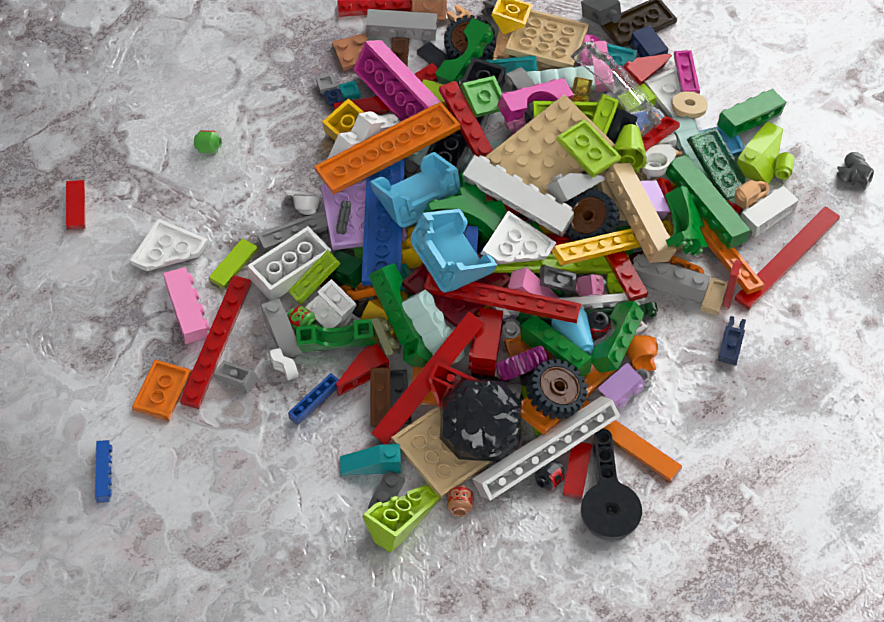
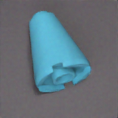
M582 307L580 308L577 324L551 319L552 325L550 326L589 356L592 355L594 350L587 313Z

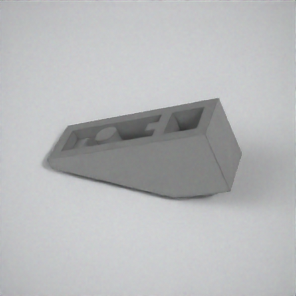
M560 173L552 178L553 182L547 184L551 195L556 198L555 201L561 204L606 178L601 175L592 178L589 174L569 173L563 176Z
M277 298L261 304L263 320L277 348L281 349L283 356L291 359L301 356L302 352L297 346L295 334L280 299Z

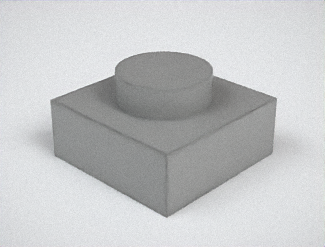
M333 73L315 77L320 94H324L327 90L330 91L338 88Z

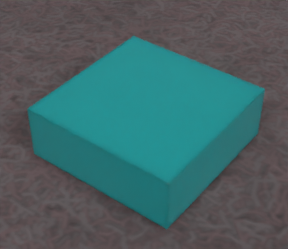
M355 80L338 85L344 102L347 99L352 100L361 97V92Z

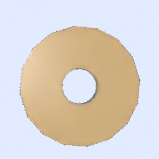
M680 92L672 99V109L681 117L686 115L691 119L699 118L705 115L708 108V102L705 97L695 92Z

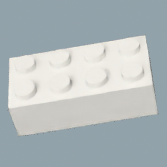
M307 226L247 265L249 279L272 301L286 294L327 250L331 252V249Z

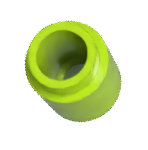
M789 152L777 155L774 172L778 179H789L793 173L795 157Z

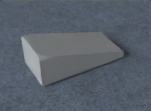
M224 360L213 374L214 377L246 393H249L258 381L254 370Z

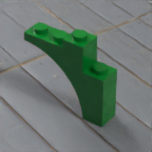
M468 184L458 188L455 195L448 196L444 200L434 199L430 201L423 213L460 209L467 219V224L478 226V231L488 240L507 213L502 200L495 202L490 200L484 203L476 184L471 186Z
M679 186L665 194L673 220L672 237L666 239L668 247L683 248L685 255L697 256L704 252V248L708 247L700 230L705 225L688 188Z

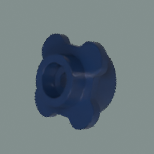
M338 88L324 92V96L327 98L326 103L330 106H333V103L343 102L344 100L341 96V90Z

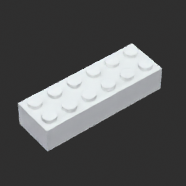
M474 155L463 173L465 182L471 185L476 184L479 190L498 201L502 200L503 204L563 237L574 218V212L571 211L572 207L565 203H562V205L555 201L556 198L548 193L543 195L539 192V188L532 184H524L522 182L523 179L515 174L510 176L503 167L491 165L489 163L490 160L486 157Z

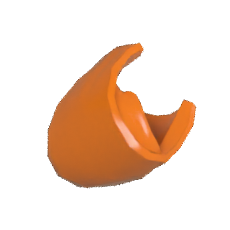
M634 335L626 356L635 370L645 369L649 372L656 370L654 358L658 351L657 339L648 335Z

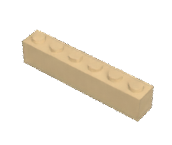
M631 163L612 165L604 176L649 263L668 262L677 249L675 247H668L666 239L670 238Z

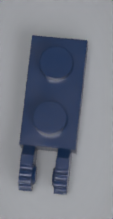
M730 316L728 326L726 325L718 361L737 365L745 333L746 319L740 321L739 329L732 327L735 319L734 316Z

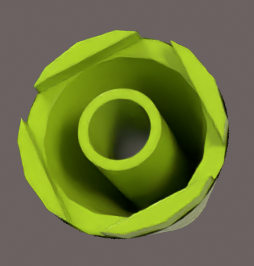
M625 125L613 147L621 156V160L617 163H631L635 173H638L641 168L644 169L647 162L641 132L636 125Z

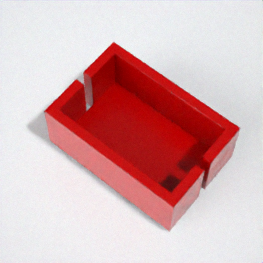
M481 308L479 315L475 316L484 324L471 339L472 345L469 350L468 369L471 370V375L475 373L480 374V376H495L502 334L503 311Z

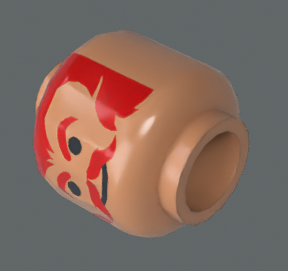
M457 485L449 490L447 509L454 516L463 517L472 511L474 494L465 485Z

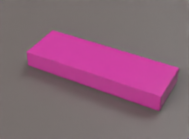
M692 50L674 51L673 56L681 92L687 91L700 94Z

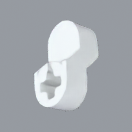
M280 348L269 351L270 360L275 370L284 372L287 381L298 378V371L293 359L283 356Z

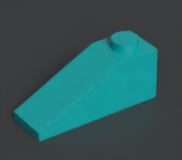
M400 444L377 445L340 456L341 476L385 474L387 470L393 473H401Z

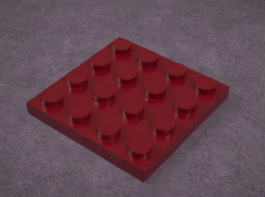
M424 263L402 282V287L413 295L424 290L429 273ZM492 273L476 280V282L505 288L509 285L510 276L506 273ZM431 294L434 298L435 306L443 313L444 319L454 327H457L469 311L476 315L480 312L481 308L486 306Z

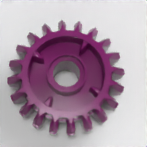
M537 346L497 363V374L500 376L501 381H507L536 369L543 362L548 361V355L544 351L543 346Z

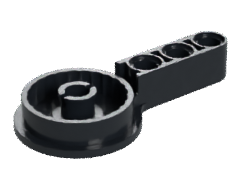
M602 428L594 434L593 439L597 484L584 495L581 503V516L587 528L595 536L604 540H619L630 535L638 527L642 517V504L637 494L631 488L618 481L612 434L609 430ZM601 457H606L608 460H602ZM603 475H608L611 478L605 479ZM611 508V512H613L615 515L610 516L606 512H608V509Z

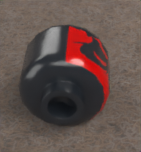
M603 311L591 312L587 317L592 338H602L609 332L611 325L610 317Z
M551 461L535 471L537 485L545 490L555 489L565 478L564 468L557 461Z

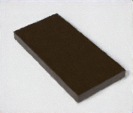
M648 0L622 12L619 22L614 23L611 21L600 25V27L616 46L625 47L630 44L633 32L649 25L657 32L677 23V17L662 0Z

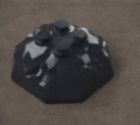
M462 380L441 400L440 440L458 460L499 462L520 443L522 402L503 382Z

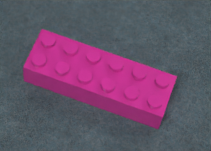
M382 40L365 41L353 71L400 121L440 102Z

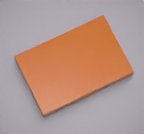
M155 359L132 405V410L170 421L190 378L191 370Z

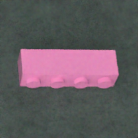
M186 267L163 273L165 285L185 344L206 339L207 330H210L208 320L202 317L205 313L202 303L198 304L197 302L199 299L198 291L196 288H192L194 284L192 274L187 273Z

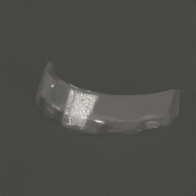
M585 42L571 55L573 60L584 66L608 88L616 99L619 100L626 112L638 117L636 126L640 129L642 137L661 124V120L655 115L657 110L648 101L649 97L634 78L613 60L611 55L607 52H601L593 42Z

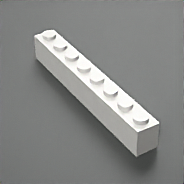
M603 396L599 397L577 411L573 416L555 425L545 435L541 434L474 477L472 480L480 496L491 501L618 419L620 414L613 400Z

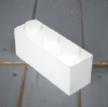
M782 186L778 190L774 189L767 197L759 199L752 207L745 208L741 213V219L750 228L752 236L755 238L795 212L798 199L787 188Z

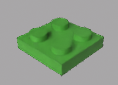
M495 76L462 83L461 89L475 117L500 112L497 104L503 93Z

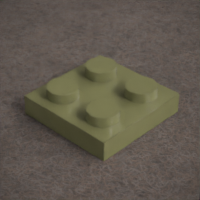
M385 317L372 319L371 321L385 355L394 356L399 354L401 346L398 339L394 338L391 333L393 327L389 319L386 320Z

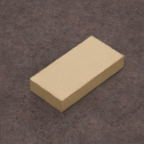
M711 278L700 307L701 311L716 316L719 315L728 282Z

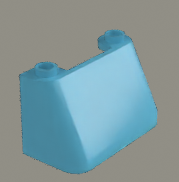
M435 152L421 160L420 173L390 186L389 180L385 177H379L370 181L374 194L394 222L400 227H408L418 222L430 201L434 199L444 200L448 196L455 195L458 188L461 187L457 168Z
M460 209L423 213L411 234L413 248L440 290L444 293L457 290L492 274L497 266L490 255H484L479 258L463 234L467 226V219Z

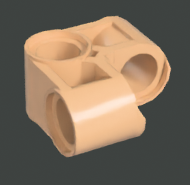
M748 180L736 188L734 201L743 210L747 207H752L759 199L768 196L769 184L763 181Z

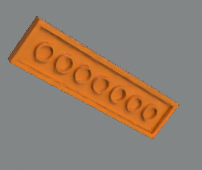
M439 102L315 165V172L334 195L460 130V123L444 104Z

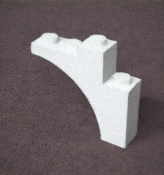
M370 111L359 113L351 132L338 134L328 159L398 124L400 121L393 114L377 116V114Z

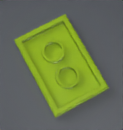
M586 119L561 133L556 138L559 144L592 178L621 160V156Z

